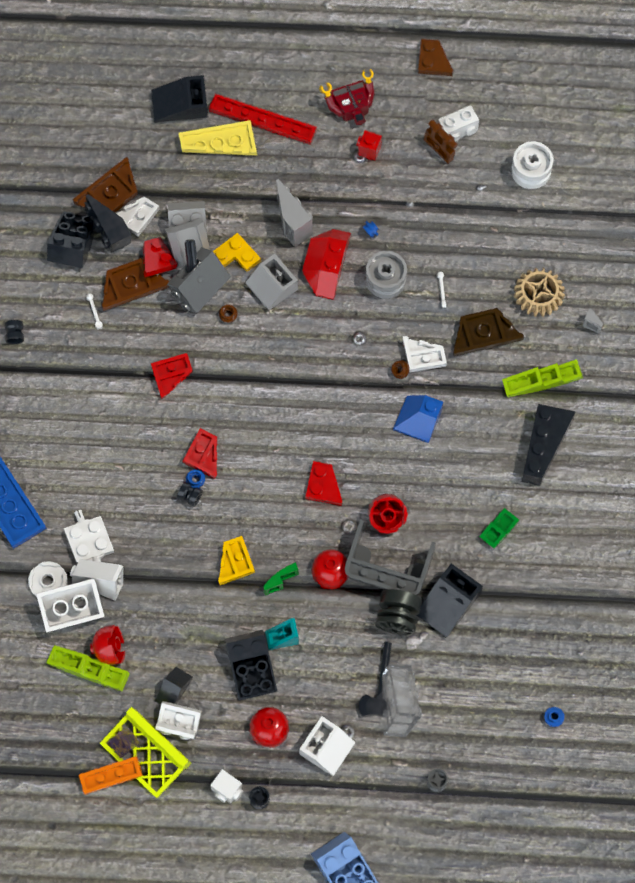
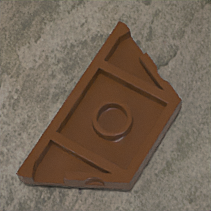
M125 157L73 199V203L84 208L86 195L89 194L113 212H117L136 197L138 192L128 158Z
M142 258L107 270L102 303L103 311L169 288L168 283L170 281L165 280L159 274L144 277L145 268Z

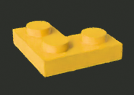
M238 233L213 251L224 268L236 260L248 272L261 262L258 254Z

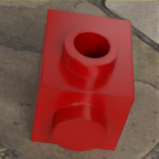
M365 130L363 136H359L356 146L359 147L358 156L376 161L382 146V135Z

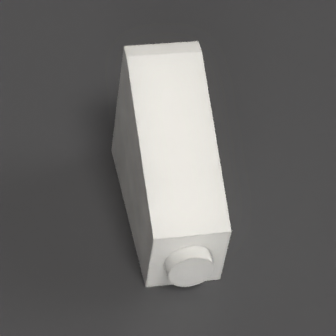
M80 559L77 566L74 565L70 573L72 584L94 578L99 595L115 601L123 586V566L118 564Z

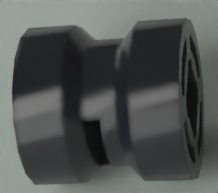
M20 320L5 322V331H7L5 335L6 343H23V322Z
M185 481L179 489L177 499L187 501L189 505L195 507L202 496L203 490L198 487L194 488Z
M257 786L250 791V804L254 809L263 810L268 807L270 797L266 788Z

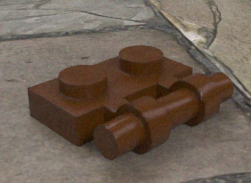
M432 119L428 123L430 127L425 131L424 141L449 164L454 160L455 148L458 146V143L451 134H448L443 129L440 123H436Z

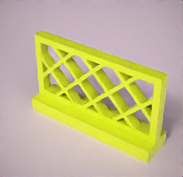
M131 707L100 744L119 762L123 761V751L134 750L135 757L137 756V750H148V761L139 762L140 764H148V776L136 779L156 798H159L183 770L187 769L192 763L158 730H155V727L136 709ZM129 720L133 724V733L123 734V725ZM133 736L134 748H123V737ZM137 736H145L148 747L137 748ZM112 737H119L120 748L112 749L107 742ZM159 749L162 752V761H151V750ZM165 763H174L178 767L173 775H165ZM151 764H162V775L151 776ZM151 778H162V787L157 792L151 787Z

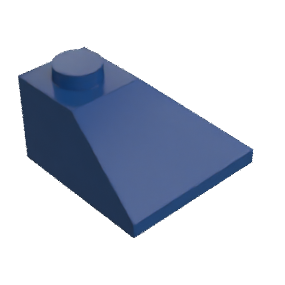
M427 395L407 396L393 430L429 443L443 410V401Z

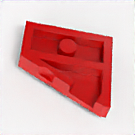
M313 461L305 499L342 506V497L332 464Z

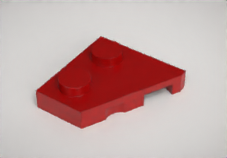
M161 237L144 241V277L177 268L176 260Z
M187 353L151 363L161 399L165 398L193 372Z
M200 428L182 463L200 470L215 479L217 476V436Z

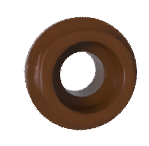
M224 305L219 310V317L225 323L235 321L238 316L237 309L232 305ZM228 312L232 314L229 317L225 316Z
M403 360L396 361L391 368L392 374L397 379H404L410 370L409 364Z

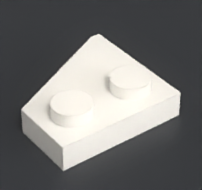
M143 197L134 204L125 206L124 210L116 214L124 219L129 231L139 237L160 210V207L146 197Z
M403 336L402 340L406 359L410 367L409 372L447 366L443 346L429 344L422 340L418 342Z

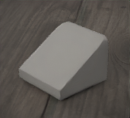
M590 308L584 319L583 327L600 333L603 323Z

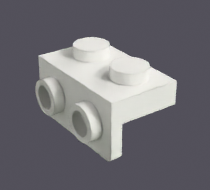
M468 106L440 118L439 123L448 134L455 138V141H458L461 137L470 136L478 130L479 119L472 106Z
M163 701L155 730H159L160 733L165 735H179L181 739L185 740L194 739L197 734L202 711Z

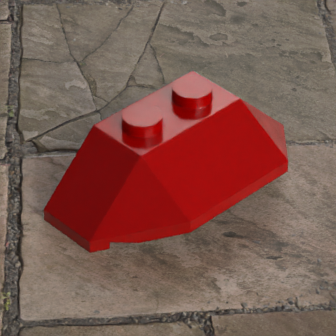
M332 229L310 239L302 273L315 296L334 300L351 237L350 232Z

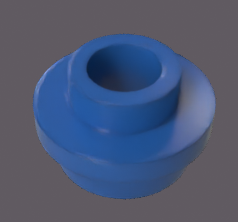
M366 221L363 229L371 238L378 236L377 231L379 228L373 221L370 223Z
M191 470L186 476V482L190 483L194 488H200L205 483V475L200 470ZM198 477L199 481L193 482L192 479Z
M558 707L547 709L544 715L545 722L551 727L560 726L564 721L563 711ZM551 714H557L558 719H552Z

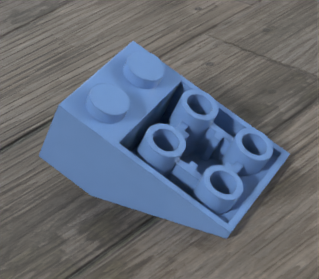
M343 832L311 853L328 883H378L353 839L346 832Z

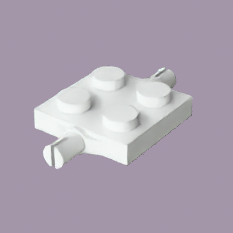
M82 510L75 511L77 523L64 528V532L76 564H78L80 559L101 562L100 559L104 556L114 553L101 516L85 520Z

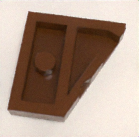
M421 39L418 74L453 76V69L439 40Z

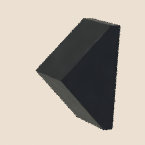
M175 667L164 678L155 701L160 704L163 701L177 704L193 676Z

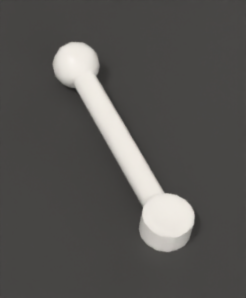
M438 272L437 277L440 283L442 308H446L443 285L444 273Z
M89 293L87 294L86 298L90 301V305L96 320L95 327L97 329H102L103 324L101 321H99V317L93 302L94 296L93 294Z

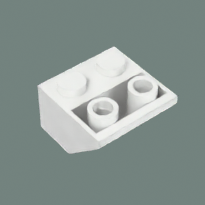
M321 716L299 749V753L305 759L334 776L355 742L338 726Z

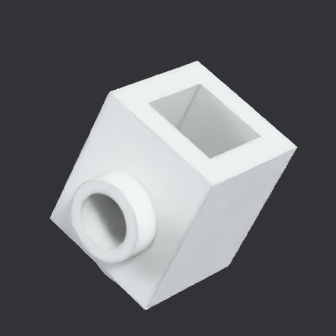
M223 769L210 785L211 790L216 793L215 797L224 803L226 801L232 803L233 800L237 801L243 793V790H241L243 788L242 783Z

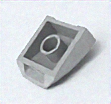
M201 218L165 229L172 255L177 262V266L181 268L187 263L184 244L186 240H195L196 252L201 247L210 250Z

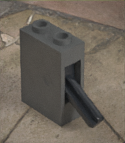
M188 239L184 243L187 263L171 279L168 286L171 288V294L180 300V306L185 311L197 314L231 276L213 251L201 247L196 252L195 240Z

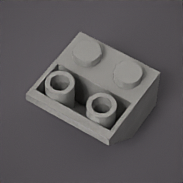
M205 201L168 204L169 227H176L201 218L207 235Z
M276 254L262 262L246 281V285L268 311L298 290V280Z

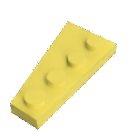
M250 120L179 133L182 152L257 156Z

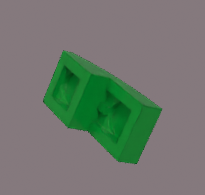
M504 508L479 537L495 549L520 520Z
M296 562L281 569L267 581L263 587L265 596L282 590V581L299 575Z

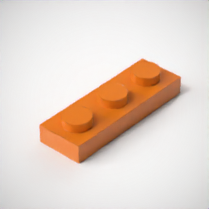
M137 756L79 774L85 795L143 776Z

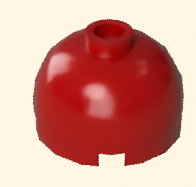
M381 494L370 503L368 508L369 521L380 533L390 534L397 532L406 523L408 516L407 508L402 500L394 494Z
M333 549L324 550L319 553L314 559L311 569L315 582L322 588L330 590L343 586L349 579L345 573L346 556L340 551Z
M110 625L96 631L92 643H90V651L100 662L108 665L123 663L125 651L121 652V643L124 644V638L120 628Z
M264 707L252 716L250 734L259 746L275 748L287 739L289 722L281 710L274 707Z

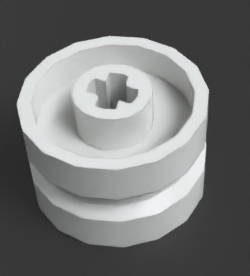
M535 141L526 142L516 149L511 172L513 179L518 185L527 189H536L548 182L554 161L550 149L544 144Z

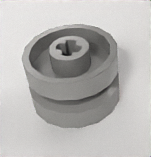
M381 251L374 254L366 265V285L369 291L376 297L390 299L398 296L404 290L407 277V265L404 259L392 251Z

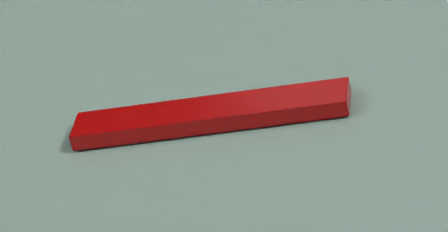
M218 94L214 95L209 107V112L239 122L250 120L251 126L311 145L317 130L316 126Z

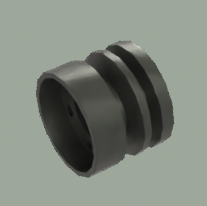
M383 590L379 606L383 609L377 612L378 618H376L375 626L383 631L398 635L415 634V625L418 619L413 615L419 614L422 599L407 591Z

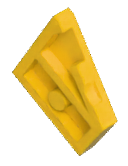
M240 536L225 541L223 543V554L218 579L219 585L255 573L243 537Z

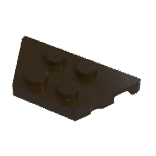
M498 308L464 315L460 318L453 356L524 340V335L513 327V323L506 319Z

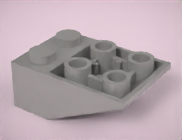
M277 179V200L283 233L292 245L296 247L312 236L313 216L308 210L303 209L300 200L296 196H292L289 187Z

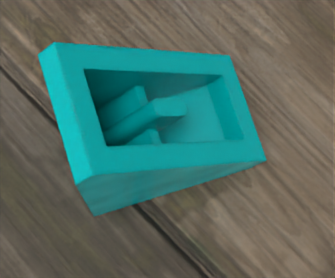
M290 618L265 631L269 650L299 644L295 618Z

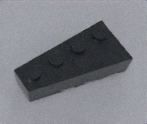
M538 404L522 482L541 486L574 420L575 411Z

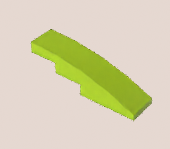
M576 359L561 365L556 363L541 369L536 367L504 378L502 381L507 397H513L583 379L579 362Z
M56 645L53 646L46 662L48 665L119 691H123L130 675L126 670L110 666L90 658L86 654Z

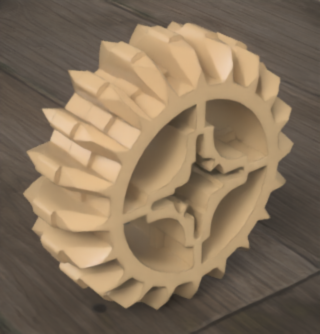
M535 268L534 272L528 270L527 275L523 273L521 279H517V285L514 287V297L517 299V305H521V311L527 309V314L534 312L535 317L538 313L544 317L545 312L551 315L552 310L557 311L558 306L562 305V300L565 296L563 293L565 288L561 286L562 280H557L558 275L552 276V271L550 270L546 273L544 268H542L541 272ZM547 285H549L552 288L554 294H552L551 291L547 289ZM525 291L532 296V300L526 296Z

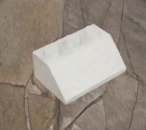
M94 578L36 594L46 632L104 617Z

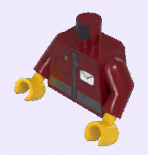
M371 69L368 78L364 75V70L362 71V77L366 82L361 80L332 90L331 84L327 82V91H324L323 86L320 85L319 91L325 94V101L332 113L342 117L344 121L354 119L357 126L366 122L364 115L369 113V108L373 104L375 95L373 81H371L373 77Z

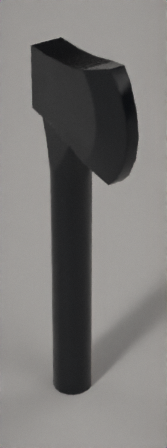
M384 642L376 698L365 694L360 699L358 706L362 717L387 716L389 702H386L385 691L392 647L391 642Z

